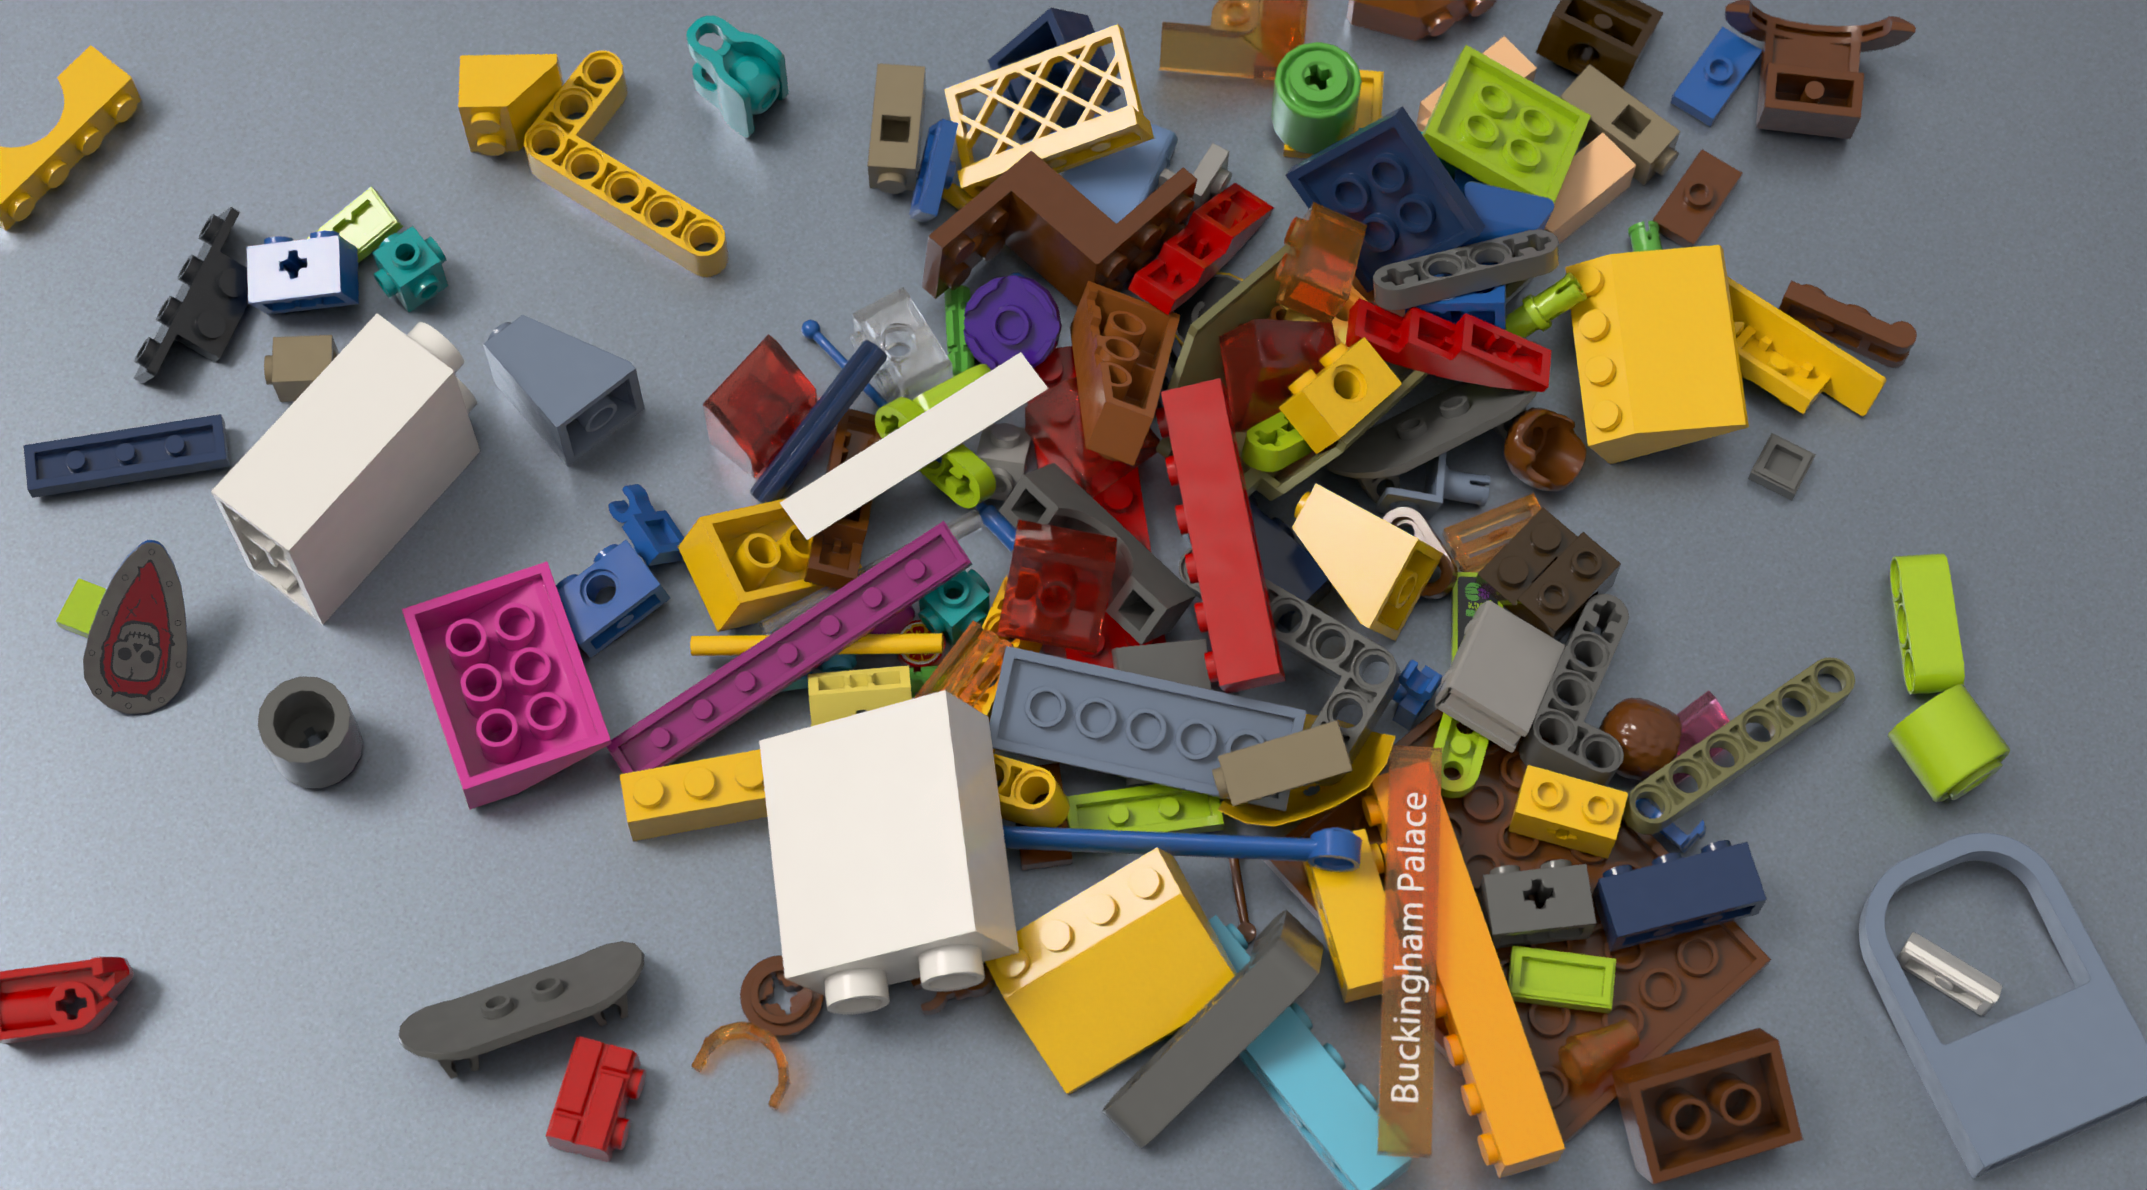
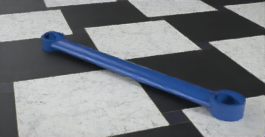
M1003 826L1006 849L1145 855L1153 849L1159 848L1173 856L1303 861L1318 869L1334 872H1348L1358 869L1360 867L1362 839L1350 830L1337 827L1314 832L1310 838Z

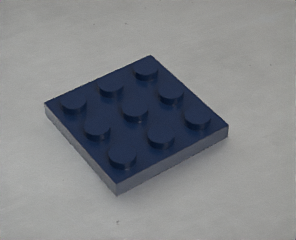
M1403 106L1292 166L1285 174L1367 293L1374 290L1373 276L1379 268L1454 249L1479 236L1485 228L1477 213Z

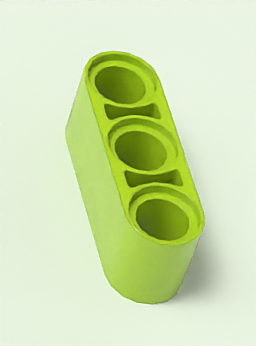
M1940 553L1892 557L1890 583L1904 679L1908 693L1910 695L1942 693L1958 684L1964 685V660L1950 569L1946 555Z

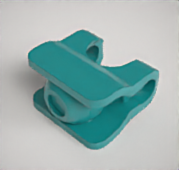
M715 15L700 17L688 28L686 33L690 56L696 61L692 67L695 89L703 98L720 110L725 122L734 131L745 138H749L754 132L753 115L763 113L773 104L775 99L784 100L789 94L785 57L775 45L759 35L741 32L724 19ZM714 33L723 39V44L720 49L715 51L711 47L701 45L698 41L703 35ZM706 73L711 76L715 83H710L704 79Z

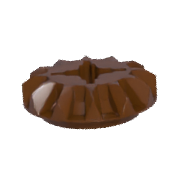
M777 955L758 962L749 970L741 986L740 1001L743 1013L753 1027L777 1038L784 1035L797 1036L801 1030L815 1023L816 1017L823 1005V995L785 979L783 956ZM776 978L779 985H783L786 992L793 990L797 992V995L790 998L791 1014L786 1015L785 1010H782L778 1003L770 1005L767 1000L774 997L773 988H775L773 980Z

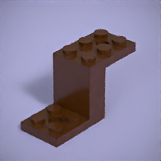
M1031 150L928 236L922 288L935 299L949 288L952 290L959 288L969 277L972 268L983 259L985 261L992 260L998 255L1004 245H1007L1077 308L1088 281L1121 292L1125 282L1156 259L1164 242L1186 228L1189 214L1195 205L1193 196L1197 178L1184 167L1181 168L1116 224Z

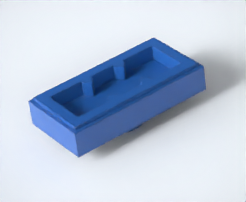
M1722 26L1674 92L1670 103L1711 127L1756 65L1763 50Z
M941 119L929 127L909 212L911 219L928 222L938 214L943 188L947 190L950 188L955 175L956 162L951 161L950 158L959 124L957 122Z

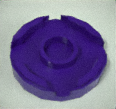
M1018 275L994 278L975 291L966 304L964 312L965 329L963 331L965 342L975 359L982 364H987L991 370L1020 352L1032 368H1035L1045 362L1058 345L1062 328L1059 307L1050 292L1034 279Z

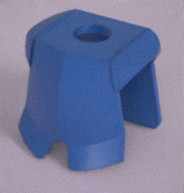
M1460 169L1455 170L1454 182L1485 225L1484 230L1479 236L1458 247L1528 230H1544L1554 209V202L1550 198L1487 185ZM1488 262L1481 265H1497L1499 263Z

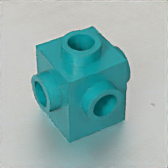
M414 226L403 233L390 235L380 244L377 250L372 252L378 267V271L373 274L375 280L389 298L395 295L408 313L448 287L442 263L447 261L443 251L431 236L424 240Z
M970 569L968 572L964 570L920 599V612L918 616L931 633L943 632L945 640L954 648L964 638H970L981 630L990 610V597L988 594L990 593V588L975 570Z

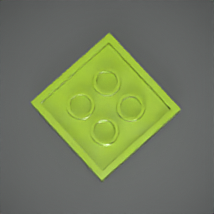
M1465 45L1456 59L1422 135L1438 158L1475 177L1478 181L1491 186L1547 197L1555 203L1591 115L1470 46Z

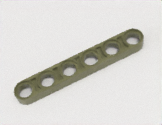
M1825 657L1818 660L1636 785L1627 797L1623 811V818L1627 825L1635 832L1644 835L1660 832L1837 709L1845 702L1855 685L1854 672L1850 666L1834 657ZM1820 674L1835 676L1841 683L1842 691H1826L1819 684L1817 676ZM1785 698L1799 700L1806 708V716L1794 717L1789 715L1782 706V700ZM1746 724H1762L1770 733V741L1758 742L1752 739L1746 731ZM1713 748L1726 749L1734 758V766H1718L1712 761L1709 750ZM1676 773H1686L1692 776L1697 782L1698 791L1686 793L1679 790L1675 786L1672 776ZM1641 798L1653 800L1658 804L1661 816L1655 819L1644 817L1638 812L1635 801Z

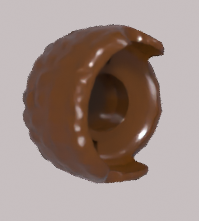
M1532 407L1523 411L1513 421L1504 444V456L1510 471L1523 483L1542 491L1564 490L1573 484V481L1583 469L1587 451L1582 440L1574 432L1575 422L1565 415L1557 414L1544 408Z
M1627 698L1617 703L1613 709L1606 713L1599 729L1617 739L1622 746L1623 762L1616 773L1625 778L1644 781L1674 760L1680 746L1682 724L1679 717L1665 707L1643 698Z

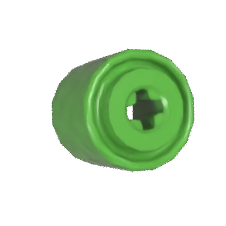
M1314 42L1296 47L1281 60L1277 66L1274 81L1271 119L1274 131L1284 144L1298 152L1316 154L1354 132L1362 80L1358 65L1347 52L1332 44Z

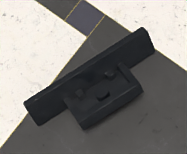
M230 207L219 216L212 214L204 224L198 237L204 243L197 257L190 255L178 274L177 280L183 283L175 298L169 296L156 317V321L161 323V326L155 338L148 337L135 357L134 362L140 365L134 376V379L143 384L157 374L174 339L213 362L221 358L248 305L247 267L220 252L240 213L233 207Z

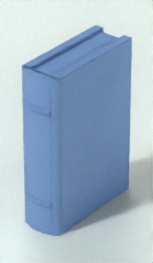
M1103 105L1099 106V108L1109 113L1115 111ZM1095 114L1093 119L1099 117L1100 115ZM1151 123L1154 139L1066 170L1062 177L1117 224L1157 190L1159 176L1164 168L1168 169L1170 167V159L1178 144V138L1173 131Z

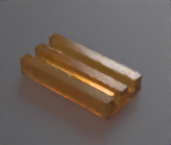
M1534 493L1444 528L1442 535L1446 543L1449 542L1451 546V554L1454 560H1458L1460 564V572L1475 573L1482 570L1506 544L1471 558L1469 554L1514 537L1541 510ZM1527 511H1530L1532 517L1509 526H1504L1466 543H1462L1460 539Z
M973 620L914 698L944 690L955 696L961 688H965L959 699L974 707L1001 672L1006 646H1014L1005 639H999L989 629L987 631L984 630L979 623ZM990 649H994V652L975 675L974 670Z

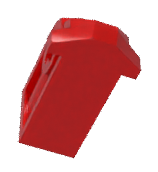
M124 957L91 958V960L0 971V1043H19L79 1035L94 1031L107 1019L118 1003L115 999L125 990L134 977L128 960ZM75 994L77 997L87 1000V1008L78 1010V1018L76 1015L66 1012V1006L75 1003Z

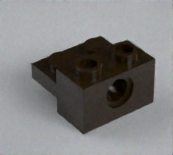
M1560 0L1535 53L1578 75L1590 64L1624 89L1645 47L1657 28L1663 12L1639 0Z
M1542 507L1477 574L1475 582L1515 616L1555 640L1560 641L1572 629L1590 598L1597 594H1605L1613 586L1621 563L1585 532L1577 536Z

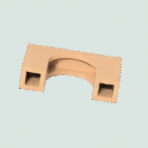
M1505 36L1482 53L1529 81L1534 82L1537 68ZM1445 83L1420 102L1416 122L1419 131H1424ZM1604 133L1600 134L1574 155L1555 200L1554 209L1544 230L1557 236L1559 244L1630 187L1636 164Z

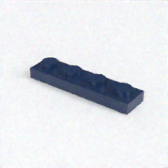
M221 414L23 445L27 490L32 498L230 467L225 421Z

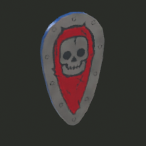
M147 540L137 546L114 573L91 625L83 656L84 679L93 696L108 708L126 714L148 713L166 705L179 692L186 674L188 639L181 581L167 550L160 542L155 540Z

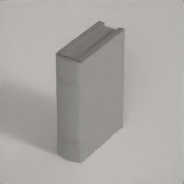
M1486 601L1478 607L1472 620L1465 627V635L1449 670L1442 677V686L1437 694L1435 707L1513 753L1520 737H1525L1529 732L1565 645L1494 602Z

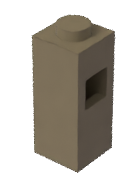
M877 63L868 156L869 188H878L883 192L891 194L902 193L905 190H915L919 173L926 99L925 66Z
M1590 64L1560 96L1561 99L1591 115L1581 139L1589 144L1600 134L1604 133L1636 164L1633 178L1643 185L1656 172L1663 176L1676 161L1679 152L1675 150L1680 130Z
M1337 720L1219 755L1218 759L1221 767L1212 769L1220 799L1230 797L1232 806H1239L1353 771Z

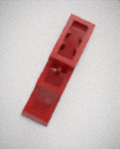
M1236 182L1192 213L1186 228L1164 242L1158 257L1135 273L1128 290L1166 315L1171 314L1205 285L1245 245L1269 218L1274 207Z
M1360 298L1350 308L1345 343L1347 347H1351L1365 337L1384 361L1438 377L1489 387L1543 393L1549 387L1552 350L1467 313L1454 324L1417 307H1411L1402 317Z

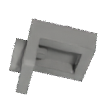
M1212 143L1193 173V176L1197 178V183L1193 196L1195 205L1190 212L1191 214L1211 200L1213 196L1225 190L1232 177V172L1228 171L1229 151ZM1164 168L1159 176L1158 188L1176 173Z
M993 423L982 430L976 455L990 467L996 481L995 492L989 499L1006 501L1023 474H1025L1032 445V429L1016 427L1008 423Z

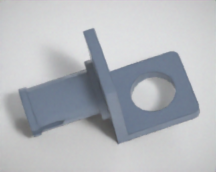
M1447 452L1427 461L1424 493L1389 487L1377 501L1376 511L1387 514L1392 509L1398 507H1409L1415 509L1427 521H1430L1442 505L1443 499L1472 503L1483 507L1488 500L1490 487H1485V485L1490 484V476L1448 469L1446 464ZM1410 501L1416 503V505L1404 506L1394 502Z

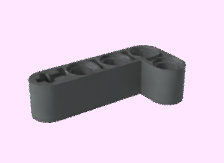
M1597 594L1591 597L1573 625L1529 732L1520 741L1519 755L1526 766L1538 767L1607 787L1622 764L1624 754L1622 746L1617 739L1584 722L1628 624V609L1616 596ZM1596 626L1602 629L1600 635L1593 633ZM1578 660H1579V661H1582V662L1585 663L1587 666L1582 665L1581 663L1578 662ZM1560 699L1566 700L1570 705L1565 704ZM1542 737H1543V738H1547V739L1550 740L1554 745L1548 744L1547 742H1545V741L1542 739ZM1588 760L1595 762L1600 768L1593 766Z

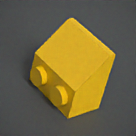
M557 54L460 55L458 108L471 152L498 156L505 152L520 151L524 147V136L527 130L564 85Z

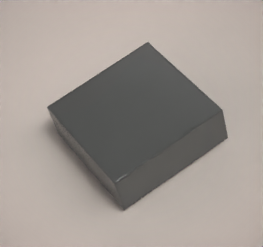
M1771 433L1748 479L1792 501L1816 454Z

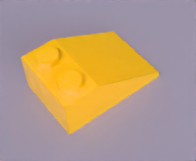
M785 499L699 517L679 544L678 549L717 632L762 622L837 590L804 581L812 537L806 540L784 510L780 502ZM861 564L859 565L858 577L865 573Z

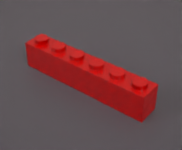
M1219 378L1161 391L1164 407L1156 409V417L1161 437H1170L1173 456L1165 457L1166 468L1171 486H1180L1183 504L1176 505L1175 512L1181 535L1189 534L1193 553L1185 554V563L1190 583H1199L1203 602L1195 603L1194 606L1200 632H1209L1212 651L1205 652L1204 657L1210 682L1218 681L1221 689L1228 694L1284 682L1286 679L1227 389Z

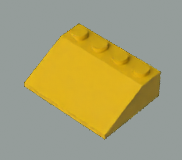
M1721 245L1608 254L1565 267L1566 274L1570 272L1574 275L1582 286L1579 290L1585 291L1587 296L1586 300L1579 302L1570 310L1588 447L1609 464H1614L1749 428L1724 250Z
M1159 848L1153 849L1016 931L1019 953L985 961L1003 998L1068 1095L1180 1030L1237 974L1175 857Z

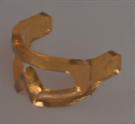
M743 1021L722 1025L708 1037L706 1036L702 1047L691 1065L692 1069L698 1072L702 1071L710 1054L729 1041L749 1040L758 1042L773 1053L779 1072L778 1085L770 1096L768 1106L777 1111L791 1084L788 1062L777 1039L769 1031L751 1022Z

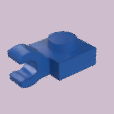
M641 485L624 486L622 491L629 500V506L625 500L611 502L608 508L615 520L622 523L626 522L622 528L633 543L637 554L643 558L647 566L681 561L683 557L678 546L684 539V536L667 511H655L649 501L646 490Z
M1410 660L1400 674L1399 682L1401 685L1392 699L1399 704L1392 720L1407 730L1411 729L1440 686L1443 677L1427 665L1420 672L1417 669L1418 662L1415 660Z

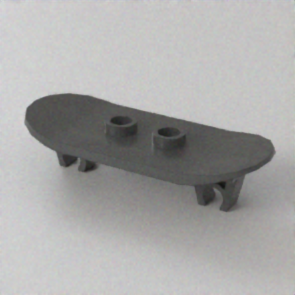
M1461 382L1368 429L1342 454L1327 463L1325 467L1337 475L1356 478L1367 496L1377 503L1380 498L1377 494V485L1382 480L1386 479V488L1400 489L1399 474L1406 473L1490 429H1493L1502 438L1507 437L1508 432L1504 428V422L1510 419L1513 422L1523 411H1526V406L1533 400L1537 392Z
M624 941L608 943L579 956L453 1000L424 1007L411 1014L400 1025L398 1040L405 1050L419 1057L437 1060L450 1079L458 1077L455 1064L453 1063L454 1060L468 1058L473 1072L479 1070L478 1055L585 1017L592 1015L600 1027L604 1026L607 1022L602 1010L612 1004H617L621 1019L628 1017L627 991L636 982L644 967V953L635 943Z

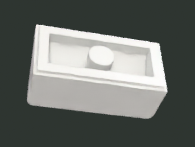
M1915 932L1909 936L1897 956L1901 968L1980 1016H1985L2000 997L2001 984Z

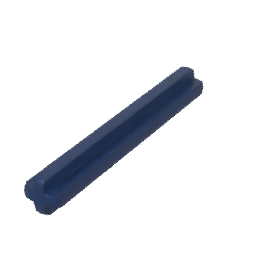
M868 340L862 342L753 485L750 493L760 503L780 500L886 361L887 355L880 347Z

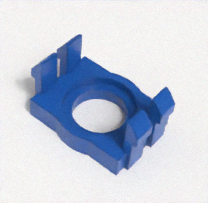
M1641 798L1635 802L1638 812L1644 817L1655 819L1661 816V812L1650 803V799ZM1702 820L1687 836L1674 823H1671L1659 833L1685 854L1699 838L1701 840L1706 835V825Z

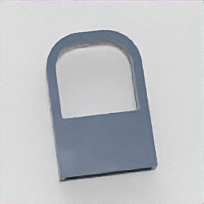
M1971 833L1953 838L1906 858L1891 867L1879 879L1868 896L1860 917L1859 941L1862 956L1898 1035L1973 1179L2147 1103V1042L2059 879L2049 864L2037 852L2022 842L2007 836L1993 833ZM1967 861L1991 862L2012 872L2026 886L2076 988L1951 1043L1942 1044L1888 942L1885 930L1887 906L1892 896L1905 886L1951 866Z

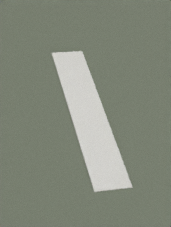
M1020 352L786 498L780 504L805 539L808 540L1043 393L1048 387Z

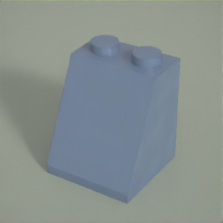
M521 315L512 323L506 322L499 325L490 334L488 341L483 344L495 385L567 467L645 409L637 371L630 361L525 315Z

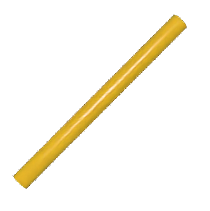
M943 633L867 634L837 655L939 654L944 651ZM769 635L691 636V655L739 656Z

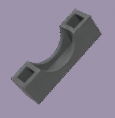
M1055 462L1023 474L999 510L1033 544L1047 545L1063 550L1089 567L1106 589L1108 595L1106 612L1141 645L1170 632L1196 597V594Z

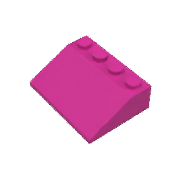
M548 562L402 609L469 810L518 794L612 744Z

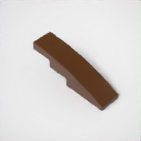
M848 409L836 425L826 473L882 439L876 429L874 414ZM872 500L812 537L804 578L805 582L839 590L858 577Z

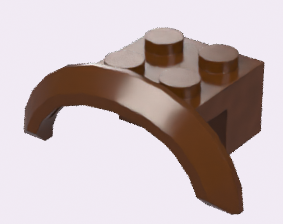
M1738 0L1729 3L1725 7V19L1731 27L1745 36L1763 42L1756 128L1851 139L1861 119L1864 73H1859L1860 52L1882 50L1899 45L1909 40L1916 32V27L1912 23L1895 16H1889L1881 21L1865 25L1828 26L1794 22L1774 17L1756 8L1750 0Z

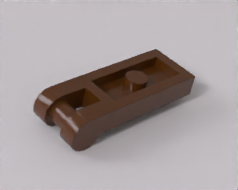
M1792 280L1779 306V310L1826 340L1891 368L1900 367L1905 363L1917 337L1915 328L1908 322L1898 321L1891 325L1871 316L1861 306L1855 304L1846 305L1826 296L1825 292L1816 286L1809 284L1801 285Z

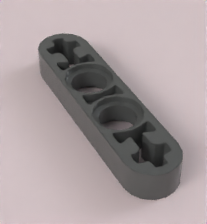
M1535 229L1389 264L1379 268L1373 276L1375 302L1385 309L1401 310L1545 275L1558 267L1559 241L1553 233ZM1488 262L1499 263V264H1497V265H1489V266H1488V265H1481V264H1483V263H1488ZM1437 274H1452L1451 276L1446 277L1434 276Z

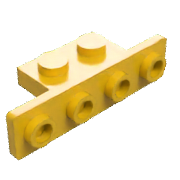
M1727 276L1734 322L1745 323L1742 333L1736 338L1743 378L1751 380L1776 396L1780 402L1793 407L1802 414L1807 411L1822 392H1825L1860 416H1865L1886 383L1884 376Z

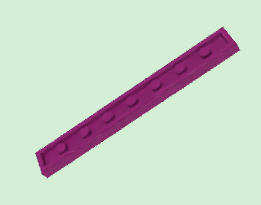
M942 521L611 740L612 744L606 746L623 774L670 765L972 566V562L945 521Z

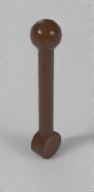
M1228 858L1240 924L1237 929L1241 932L1247 944H1250L1255 940L1257 930L1249 922L1239 859Z

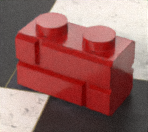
M576 1037L545 1135L551 1147L574 1154H582L585 1157L604 1162L611 1161L614 1148L623 1150L631 1125V1120L624 1118L629 1099H639L646 1077V1070L639 1068L641 1062L637 1052L611 1044L606 1045L603 1042L584 1037Z

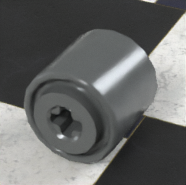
M299 676L282 682L268 693L259 709L257 726L262 742L273 763L288 781L303 788H324L339 783L353 771L361 756L362 736L345 696L334 684L319 677ZM316 734L319 739H324L318 745L309 747L308 738Z

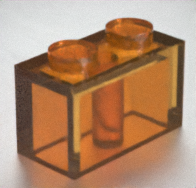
M1313 202L1302 219L1296 216L1292 220L1284 239V244L1290 246L1289 252L1285 253L1274 277V280L1280 282L1276 303L1326 325H1330L1349 299L1367 225Z

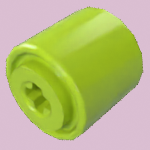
M1963 684L1947 689L1920 706L1898 723L1887 735L1934 802H1942L1948 798L1956 800L1967 794L1999 771L2003 766L2001 762L2010 753L2009 746Z

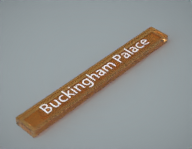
M1393 745L1389 755L1376 1155L1430 1158L1432 1154L1442 748Z

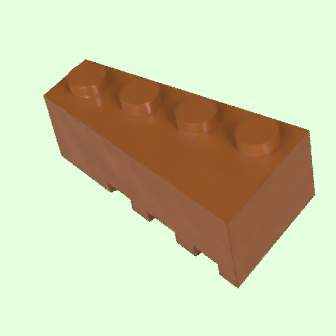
M1091 281L1087 282L1070 326L1086 449L1097 452L1108 460L1122 461L1134 466L1154 418L1180 315L1174 312L1166 315L1150 303Z

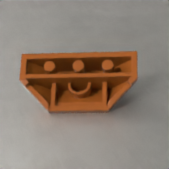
M1349 0L1346 17L1351 25L1417 41L1429 34L1431 36H1438L1452 27L1454 22L1470 14L1473 17L1482 15L1497 0Z

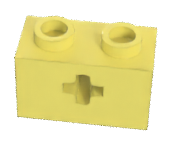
M909 665L808 674L811 726L856 715L858 710L870 711L911 700Z

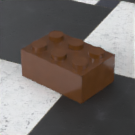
M1761 1028L1611 1071L1636 1171L1652 1184L1803 1140L1779 1040Z

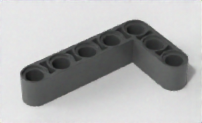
M1190 548L1181 557L1179 574L1186 586L1197 597L1202 599L1199 583H1190L1186 568L1185 554L1193 553L1192 548ZM1265 579L1278 645L1340 680L1311 728L1336 721L1339 711L1347 705H1357L1363 710L1362 719L1356 726L1352 728L1340 727L1352 765L1399 688V676L1401 674L1399 666L1393 655L1385 648ZM1289 611H1296L1302 614L1301 626L1292 633L1278 631V621L1283 614ZM1333 636L1345 639L1346 647L1339 657L1327 659L1320 655V648L1326 639ZM1373 662H1383L1389 666L1388 677L1379 684H1369L1363 679L1365 669ZM1346 774L1322 780L1315 784L1331 786L1340 782Z
M1287 909L1279 913L1256 938L1250 961L1115 1093L1102 1112L1139 1148L1147 1145L1314 981L1320 971L1324 945Z

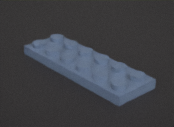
M1006 646L989 724L992 747L995 750L1220 798L1212 773V769L1221 767L1218 756L1303 731L1307 711ZM1290 790L1246 804L1286 811Z

